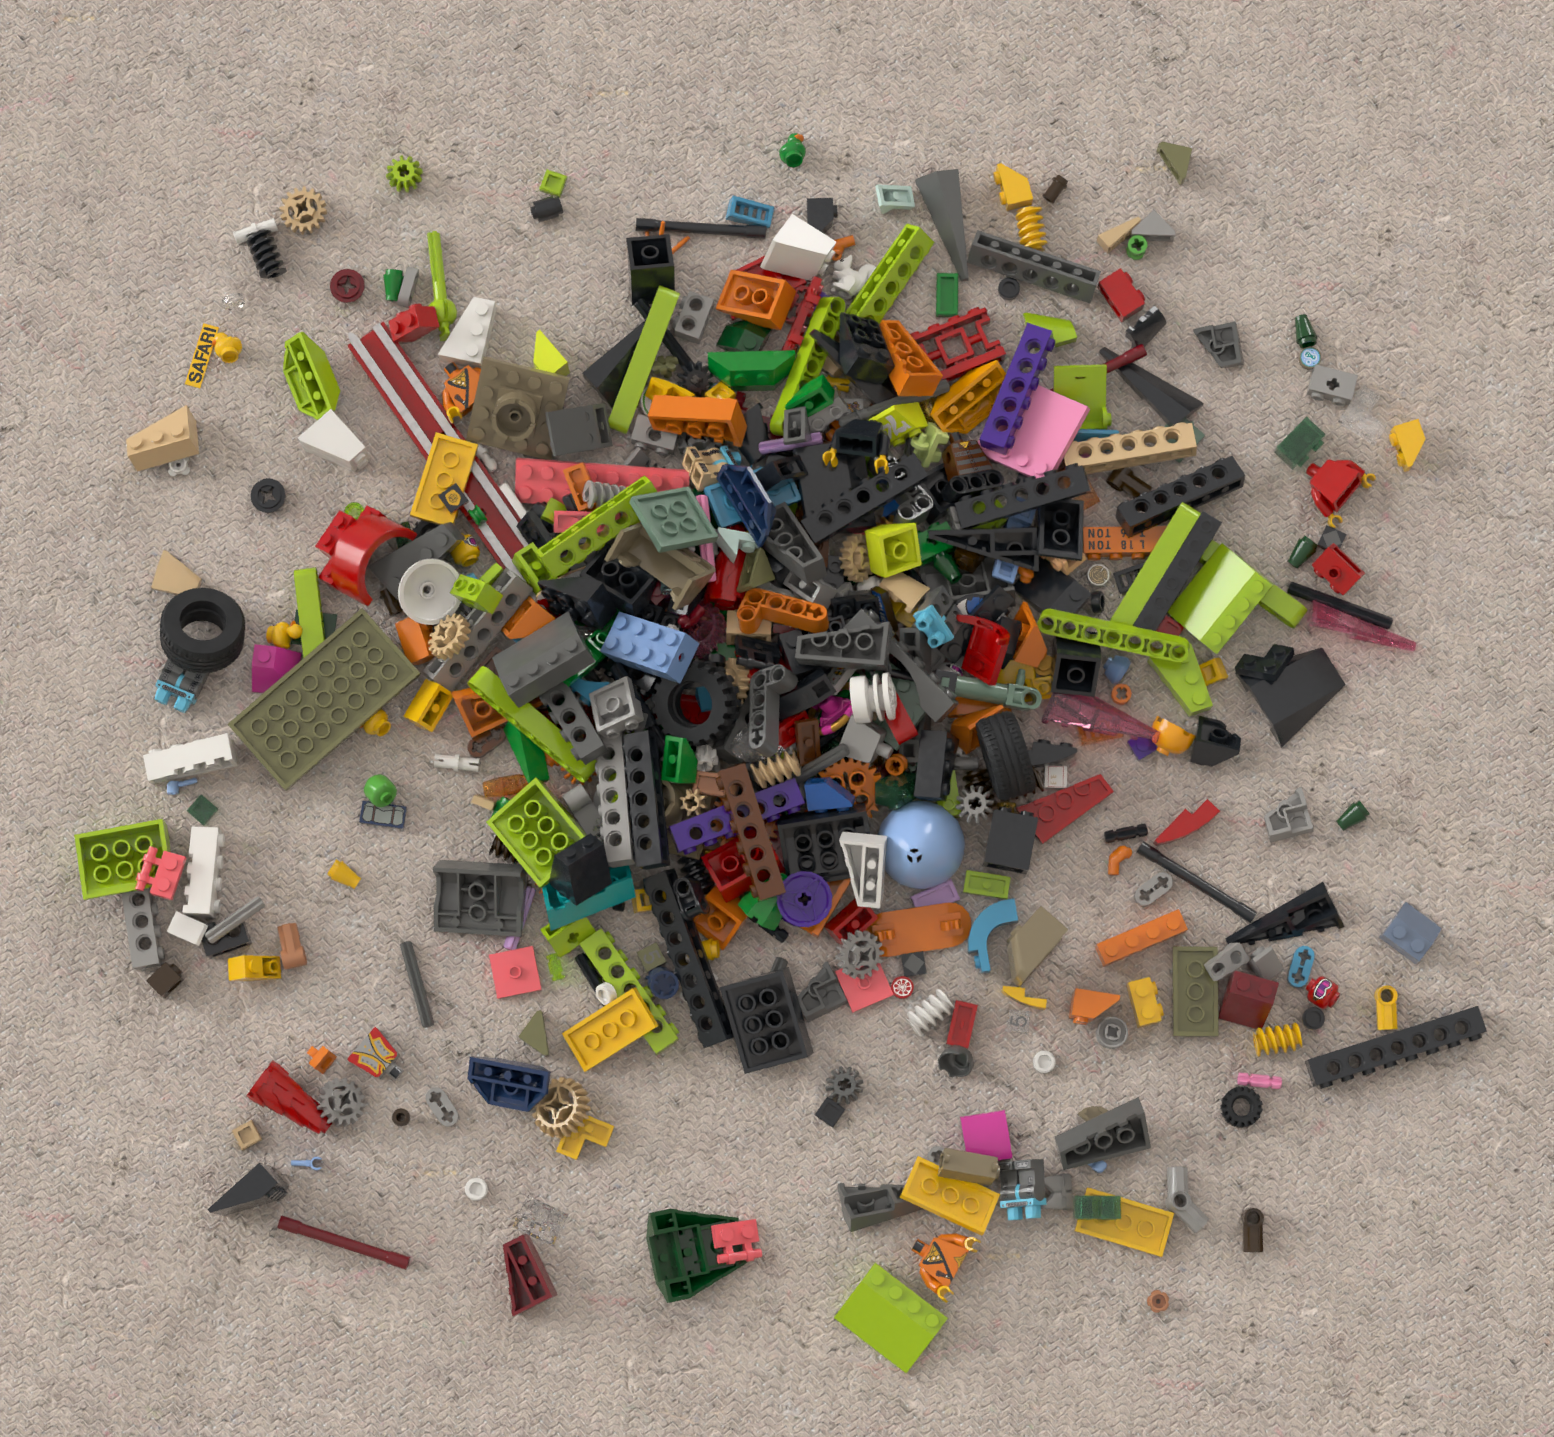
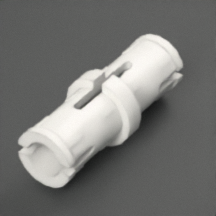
M272 218L258 224L254 222L250 227L234 231L233 235L237 245L246 242L250 236L259 231L271 230L272 233L278 231L275 219Z
M435 754L434 759L442 760L443 762L434 761V768H449L456 772L459 770L479 772L478 766L470 764L480 765V758L461 757L460 754H455V756Z

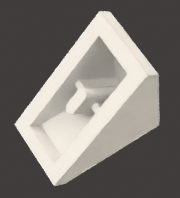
M176 911L167 932L174 937L199 946L208 925Z

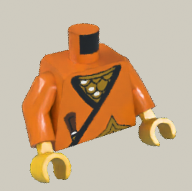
M454 362L444 368L449 379L444 382L445 389L442 391L443 407L451 423H454L452 419L455 416H459L462 419V417L472 411L481 368H471L467 365L460 370Z
M957 1233L941 1234L937 1238L934 1237L930 1245L917 1239L911 1251L922 1256L918 1265L921 1267L919 1274L926 1287L937 1294L945 1303L948 1302L944 1298L947 1292L954 1295L949 1285L968 1251L970 1250L974 1253L978 1251L973 1249L972 1245L974 1242L981 1243V1241L974 1237H966Z

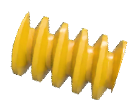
M1030 206L1018 209L1015 218L1019 221L1017 228L1020 230L1018 232V236L1021 238L1020 244L1042 252L1045 251L1042 246L1048 242L1041 240V238L1046 236V232H1039L1040 229L1045 227V224L1038 223V221L1043 219V216L1036 214L1042 211V208Z
M1296 1022L1292 1023L1291 1029L1288 1024H1284L1282 1030L1279 1025H1276L1274 1031L1268 1026L1265 1029V1033L1261 1028H1257L1256 1035L1253 1032L1254 1047L1258 1057L1261 1055V1050H1264L1266 1055H1269L1271 1048H1273L1275 1054H1278L1279 1047H1282L1284 1053H1287L1288 1046H1291L1293 1052L1296 1051L1297 1044L1302 1048L1301 1032Z

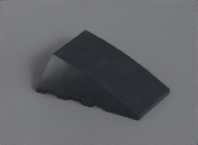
M1323 647L1294 655L1276 682L1236 674L1246 692L1250 690L1272 726L1270 731L1281 748L1345 686L1344 681Z

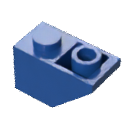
M831 777L811 778L804 785L808 811L815 810V813H823L828 811V809L835 808L837 811H845L850 809L855 802V796Z

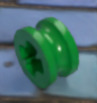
M477 504L473 510H468V513L478 527L481 526L482 521H488Z

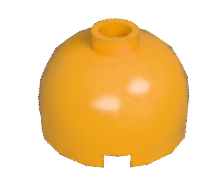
M1159 716L1154 720L1150 734L1152 742L1158 746L1156 750L1166 756L1169 753L1177 755L1185 752L1196 737L1194 734Z

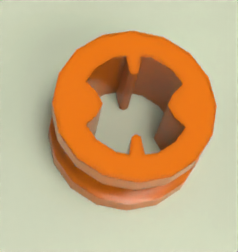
M1117 684L1112 689L1111 699L1116 704L1124 705L1131 698V689L1126 684ZM1120 689L1122 691L1124 689L1126 691V699L1122 700V697L1118 699L1116 697L1118 694L1116 690Z
M896 753L887 759L885 767L891 775L898 776L907 769L908 761L904 755ZM899 762L901 766L895 768L893 763Z

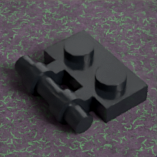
M736 635L734 640L735 652L738 655L736 665L744 666V669L762 670L779 663L781 656L778 643Z

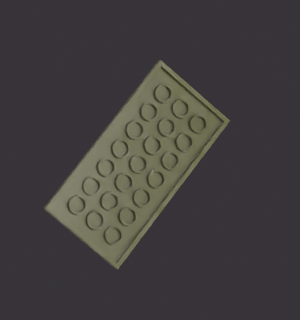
M361 608L227 725L284 790L287 791L418 678L421 673L367 612Z

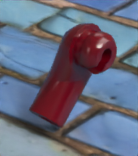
M697 604L689 616L682 614L677 622L682 626V629L688 630L699 622L706 610Z

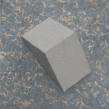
M1153 210L1132 229L1130 238L1140 235L1146 241L1173 242L1175 230Z

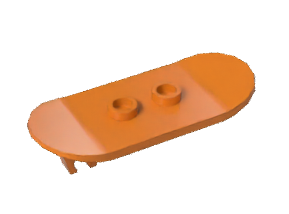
M940 903L881 912L876 914L879 918L865 931L877 936L876 941L882 943L879 949L884 951V954L879 956L890 957L949 948L962 944L969 936L971 918L966 909L957 903Z

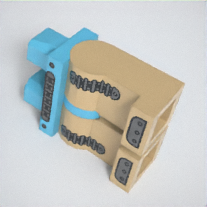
M693 446L687 447L682 465L689 472V477L691 476L696 489L703 491L705 487L719 483L716 477L722 465H740L741 456L739 452H730L727 446H721L720 449L710 448L705 451H698Z

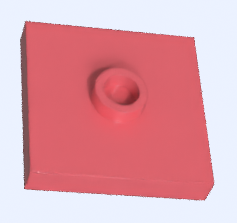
M533 946L489 955L497 999L542 990Z
M880 963L876 964L879 970L872 969V976L870 977L865 974L864 979L858 977L854 979L849 974H844L842 972L843 968L835 971L852 1013L894 996Z

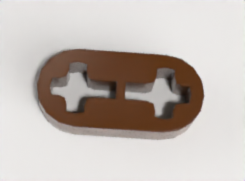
M498 725L472 738L467 745L469 754L474 758H482L501 745L506 738L503 727ZM492 730L496 732L501 731L499 734L500 739L493 738L488 742L487 739L492 736ZM484 741L486 742V744H484L481 747V753H479L478 751L472 752V750L474 749V743L480 745Z

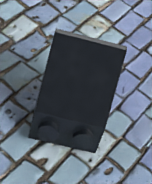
M944 463L927 471V481L920 484L933 500V506L926 519L929 525L944 518L949 507L955 506V503H948L941 497V489L948 483Z
M1068 499L1036 509L1034 527H1037L1036 544L1038 556L1082 561L1084 501Z
M1040 556L1039 571H1034V577L1031 582L1026 584L1021 582L1019 578L1013 585L1015 592L1040 614L1045 609H1055L1077 614L1092 595L1074 578L1065 575L1061 570H1055L1048 560L1042 559ZM1046 618L1052 624L1054 623L1051 618Z

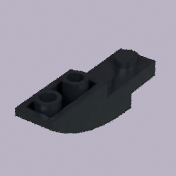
M1038 739V742H1033L1032 749L1028 750L1032 766L1034 768H1042L1046 765H1055L1074 757L1077 753V748H1073V744L1061 742L1060 745H1053L1049 740Z

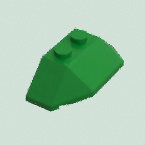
M795 350L708 352L709 372L734 392L774 391L789 376L795 362Z

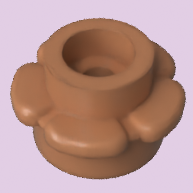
M1154 1290L1147 1298V1305L1155 1313L1165 1311L1169 1306V1297L1165 1292Z

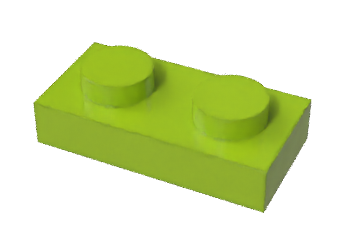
M966 870L963 893L1007 900L1011 877Z

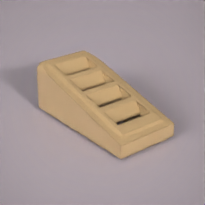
M1138 216L1101 233L1097 237V243L1106 253H1110L1130 236L1132 229L1141 222V219Z

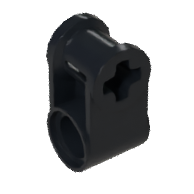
M690 877L678 878L674 882L673 890L683 918L690 922L695 916L709 913L710 907L700 881ZM687 883H688V885H689V890H688V892L686 891V885H687Z

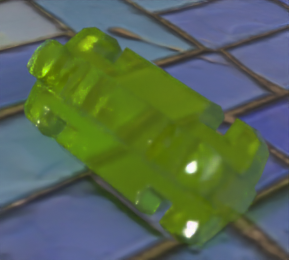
M557 953L546 956V960L549 959L547 964L550 975L553 974L552 981L564 978V974H561L563 968L560 959L558 960L557 958L559 957Z

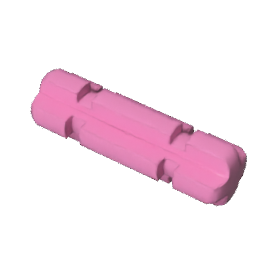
M1239 1073L1237 1083L1244 1086L1250 1084L1253 1087L1268 1088L1270 1086L1272 1089H1280L1282 1078L1278 1076H1272L1271 1078L1268 1075Z

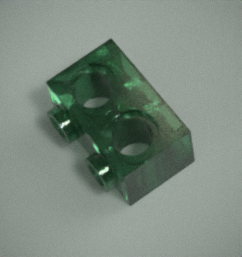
M1073 1196V1220L1121 1219V1196Z

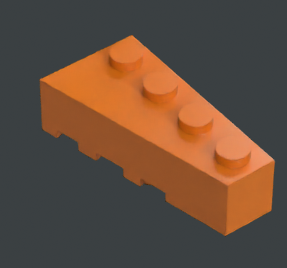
M882 320L879 327L895 365L888 376L898 396H932L943 377L942 373L899 320Z
M654 395L648 413L653 430L678 435L686 432L693 436V438L701 439L702 436L714 438V442L722 444L724 440L734 442L733 446L737 447L742 446L747 429L737 399Z
M471 688L451 692L471 737L508 721ZM539 696L528 702L534 708L544 705Z

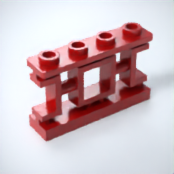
M979 307L973 308L967 312V315L962 317L956 315L949 318L947 323L942 325L936 323L929 326L927 331L922 333L916 331L910 334L931 361L942 358L947 369L940 371L943 375L941 380L946 379L947 382L963 377L972 369L995 360L998 362L1005 360L1006 353L1003 346L1000 345V341L996 340L989 343L982 329V326L990 323L985 307L982 309ZM975 321L974 326L977 334L967 337L963 326ZM960 335L967 352L948 359L942 342ZM934 338L937 350L927 354L922 342ZM982 342L987 353L974 357L971 345Z

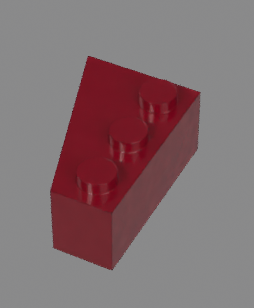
M529 1233L503 1244L506 1273L508 1274L509 1281L508 1289L512 1304V1317L558 1295Z

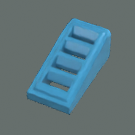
M733 195L729 200L726 220L770 228L774 207ZM736 206H739L738 213H735ZM745 207L748 208L747 216L743 215ZM753 209H757L755 218L752 217ZM762 211H766L764 220H760Z

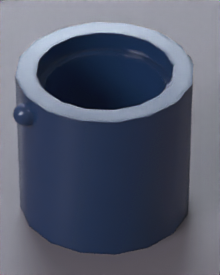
M659 966L653 968L648 976L645 977L649 990L660 999L673 997L679 989L678 978L666 967Z

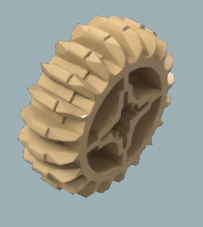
M560 1077L559 1080L552 1079L551 1084H549L548 1094L533 1108L536 1112L532 1116L537 1119L535 1124L540 1127L541 1132L547 1133L550 1137L563 1138V1136L571 1137V1132L578 1133V1126L585 1127L582 1121L583 1119H589L586 1111L592 1109L586 1104L591 1100L586 1096L588 1092L582 1088L583 1086L580 1083L575 1082L571 1078ZM569 1092L573 1096L574 1104L570 1103ZM549 1112H552L554 1124H552L549 1118Z

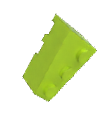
M1190 644L1187 659L1182 662H1173L1155 657L1148 658L1147 663L1155 670L1160 680L1165 683L1173 697L1189 717L1209 711L1212 708L1213 704L1192 644ZM1181 646L1175 648L1174 651L1183 653L1185 649Z

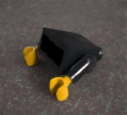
M854 419L845 426L835 430L829 445L830 451H826L823 454V461L826 466L830 460L832 467L838 465V459L835 455L837 452L874 458L878 456L879 458L875 461L876 473L878 474L880 467H884L885 474L889 472L886 458L889 457L890 438L887 432L883 430L881 422Z

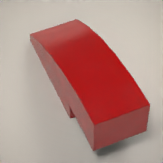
M1208 799L1193 814L1185 808L1156 838L1153 844L1155 846L1164 845L1189 836L1208 824L1220 810Z

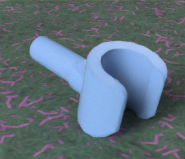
M196 777L185 781H169L167 784V794H179V787L197 783Z
M314 1157L311 1160H291V1166H306L317 1171L322 1167L315 1168L312 1162L315 1159L322 1160V1158Z
M1103 1160L1088 1164L1097 1173H1102L1107 1167L1106 1162Z

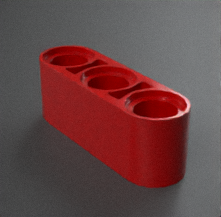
M896 692V718L889 720L886 710L884 718L900 745L919 734Z

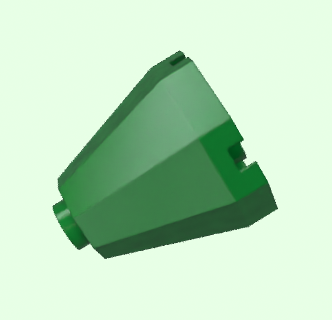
M780 873L782 881H784L787 876ZM748 891L738 903V906L748 917L752 919L754 916L759 919L757 923L762 927L774 931L782 920L783 916L780 914L777 906V897L758 902L757 898L752 897L751 891Z

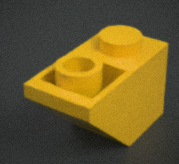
M1002 163L997 164L996 172H993L996 185L1000 184L1001 192H999L1001 205H1005L1007 211L1032 205L1033 196L1028 178Z
M1419 419L1393 426L1390 431L1391 434H1389L1390 443L1393 447H1396L1398 452L1396 454L1398 465L1403 467L1404 472L1410 470L1426 439Z
M243 955L229 958V981L281 979L280 956Z

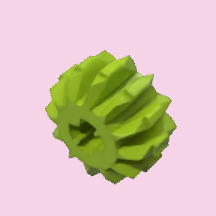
M401 155L400 161L392 159L394 166L387 165L389 173L386 174V178L390 180L389 184L391 187L396 186L398 192L404 187L408 193L410 186L413 189L417 188L415 182H422V178L419 175L423 174V170L418 168L420 166L419 162H413L411 156L404 160L403 155ZM404 171H408V175L405 174V177H401V173L404 174Z

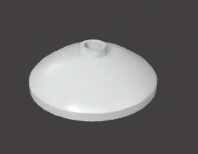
M424 559L409 567L402 576L398 588L399 602L405 614L412 620L425 625L439 624L441 619L443 621L446 620L447 615L452 616L461 603L460 600L450 594L454 582L459 578L458 572L450 564L439 559ZM428 585V591L424 593L423 588Z

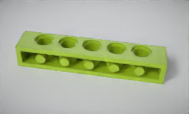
M906 224L845 313L873 319L880 324L888 309L905 288L906 283L913 273L916 272L918 266L935 242L920 227Z
M644 475L535 552L554 578L563 576L574 564L583 562L587 555L602 549L610 539L617 538L620 530L630 525L638 524L640 520L629 502L633 496L657 492L656 488ZM619 512H623L622 517L618 520H615L616 514ZM605 524L603 531L597 532V528ZM587 537L586 542L579 545L580 539ZM564 550H568L567 556L560 558L561 553Z
M599 929L579 944L604 981L614 987L617 998L625 993V988L628 985L637 987L644 1002L650 1006V1012L654 1019L663 1025L661 1032L653 1033L650 1031L643 1036L655 1054L658 1055L679 1040L676 1036L679 1034V1031L672 1022L669 1024L666 1022L664 1016L667 1014L660 1004L655 1006L651 998L654 995L647 985L642 987L638 982L641 978L634 967L629 969L625 963L628 958L621 949L618 951L615 949L613 943L616 941L609 931L604 933L602 929ZM604 948L610 949L612 952L611 957L607 960L599 957L600 951ZM615 967H622L624 975L620 978H615L612 976V970Z

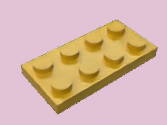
M436 432L410 517L438 525L448 522L455 523L459 508L450 513L438 495L455 483L464 493L479 447L478 444Z
M635 987L566 1030L562 1035L582 1069L586 1072L659 1025Z
M918 1156L900 1198L982 1236L1000 1194L977 1183L939 1177V1165Z
M1087 1187L1074 1231L1162 1257L1174 1213Z

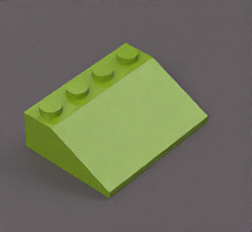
M1221 543L1173 603L1168 614L1199 641L1218 654L1274 583Z
M538 778L533 779L486 821L540 888L549 883L554 855L587 836L585 831L546 784Z
M158 819L74 835L83 900L137 891L135 889L137 884L136 877L138 873H141L144 864L142 860L144 854H147L149 846L158 849L156 858L161 859L164 851L171 852L168 827L165 821ZM152 865L150 877L155 878L158 866ZM146 884L145 889L151 888L152 885Z
M877 1263L873 1264L834 1317L905 1373L909 1371L948 1319Z

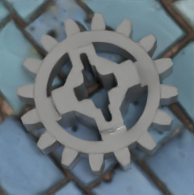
M856 930L855 935L850 932L847 933L848 939L841 938L843 945L837 946L840 954L835 955V958L841 960L837 966L843 968L842 972L844 974H849L854 979L856 977L864 979L865 974L871 977L872 969L879 970L876 964L883 963V960L879 958V955L884 954V951L879 949L882 943L876 941L877 936L865 930L863 933L860 930Z
M335 1078L332 1082L328 1081L325 1083V1087L319 1090V1093L322 1095L316 1098L317 1101L321 1102L317 1109L323 1110L321 1117L327 1116L328 1124L335 1121V1127L341 1124L347 1127L350 1123L353 1124L358 1121L357 1118L363 1115L361 1110L366 1105L361 1103V1100L365 1098V1095H359L358 1092H360L361 1088L355 1089L354 1081L348 1084L347 1078H343L341 1081Z

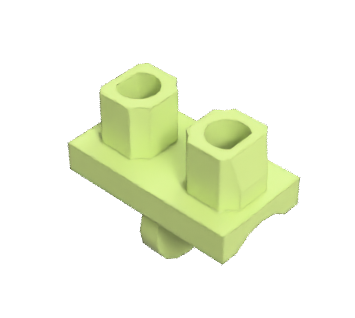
M928 422L925 432L921 433L920 437L912 438L910 444L915 448L913 453L921 460L923 467L928 468L931 462L940 461L942 452L937 446L938 444H947L949 435L947 432L938 429L935 423Z

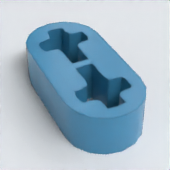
M1308 946L1299 947L1293 954L1287 974V981L1294 988H1300L1308 981L1315 957L1314 951ZM1307 951V956L1310 959H1306L1302 966L1300 965L1301 957L1298 956V953ZM1299 968L1302 969L1300 977L1303 978V981H1299L1297 984L1295 979L1292 978V974L1295 975Z

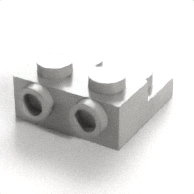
M836 385L833 386L835 390L834 403L808 417L811 433L824 432L829 427L828 424L834 420L838 421L841 416L847 414L846 412L849 410L848 405L842 398L841 392Z
M628 676L589 693L597 732L605 738H617L620 735L619 732L625 729L634 730L638 728V723L644 721L641 703L635 698L632 680Z

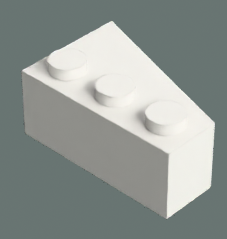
M473 297L438 353L441 362H454L456 365H469L471 368L482 367L497 310L495 301Z
M842 832L839 841L851 877L850 881L857 906L880 908L884 893L887 836Z

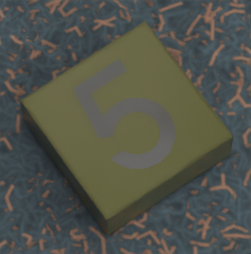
M657 942L636 952L647 973L653 968L667 963Z

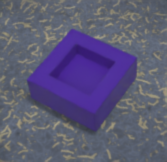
M1147 730L1127 741L1138 761L1157 749Z

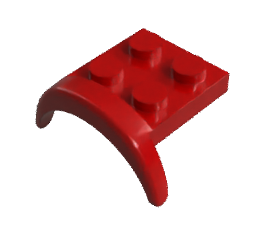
M957 615V621L974 625L961 668L986 684L996 686L1010 641V633L993 621L971 615Z

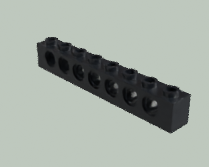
M675 868L643 879L644 890L649 896L652 912L659 923V932L667 945V954L672 959L675 975L682 987L683 998L688 1003L691 1020L696 1025L698 1039L702 1043L703 1048H707L734 1038L694 919L688 922L680 912V906L673 890V885L678 879ZM663 891L666 893V900L663 898ZM671 912L674 915V921L670 918ZM678 933H679V934L681 935V937H682V941H681V942H680L679 939H678ZM686 954L689 957V963L685 959ZM693 975L697 978V984L693 981ZM701 996L705 1000V1005L701 1003ZM709 1018L712 1020V1026L708 1022Z
M1475 1006L1305 1061L1313 1087L1319 1085L1320 1089L1332 1086V1081L1341 1079V1082L1354 1079L1353 1074L1362 1072L1363 1076L1376 1072L1375 1067L1381 1065L1384 1066V1069L1396 1066V1061L1403 1058L1405 1062L1418 1059L1417 1054L1425 1051L1427 1055L1440 1052L1439 1047L1447 1045L1448 1049L1461 1045L1460 1040L1466 1038L1469 1039V1042L1481 1039V1034L1487 1032L1479 1006ZM1457 1022L1465 1026L1464 1034L1456 1032L1455 1025ZM1436 1029H1440L1444 1033L1442 1041L1435 1039L1434 1031ZM1414 1036H1419L1423 1040L1421 1048L1413 1045L1412 1040ZM1393 1043L1400 1044L1402 1051L1399 1055L1392 1052L1391 1045ZM1372 1049L1379 1051V1061H1373L1370 1058V1051ZM1350 1056L1358 1058L1359 1066L1357 1068L1349 1065L1348 1060ZM1329 1063L1337 1065L1338 1072L1336 1075L1328 1072L1327 1065Z

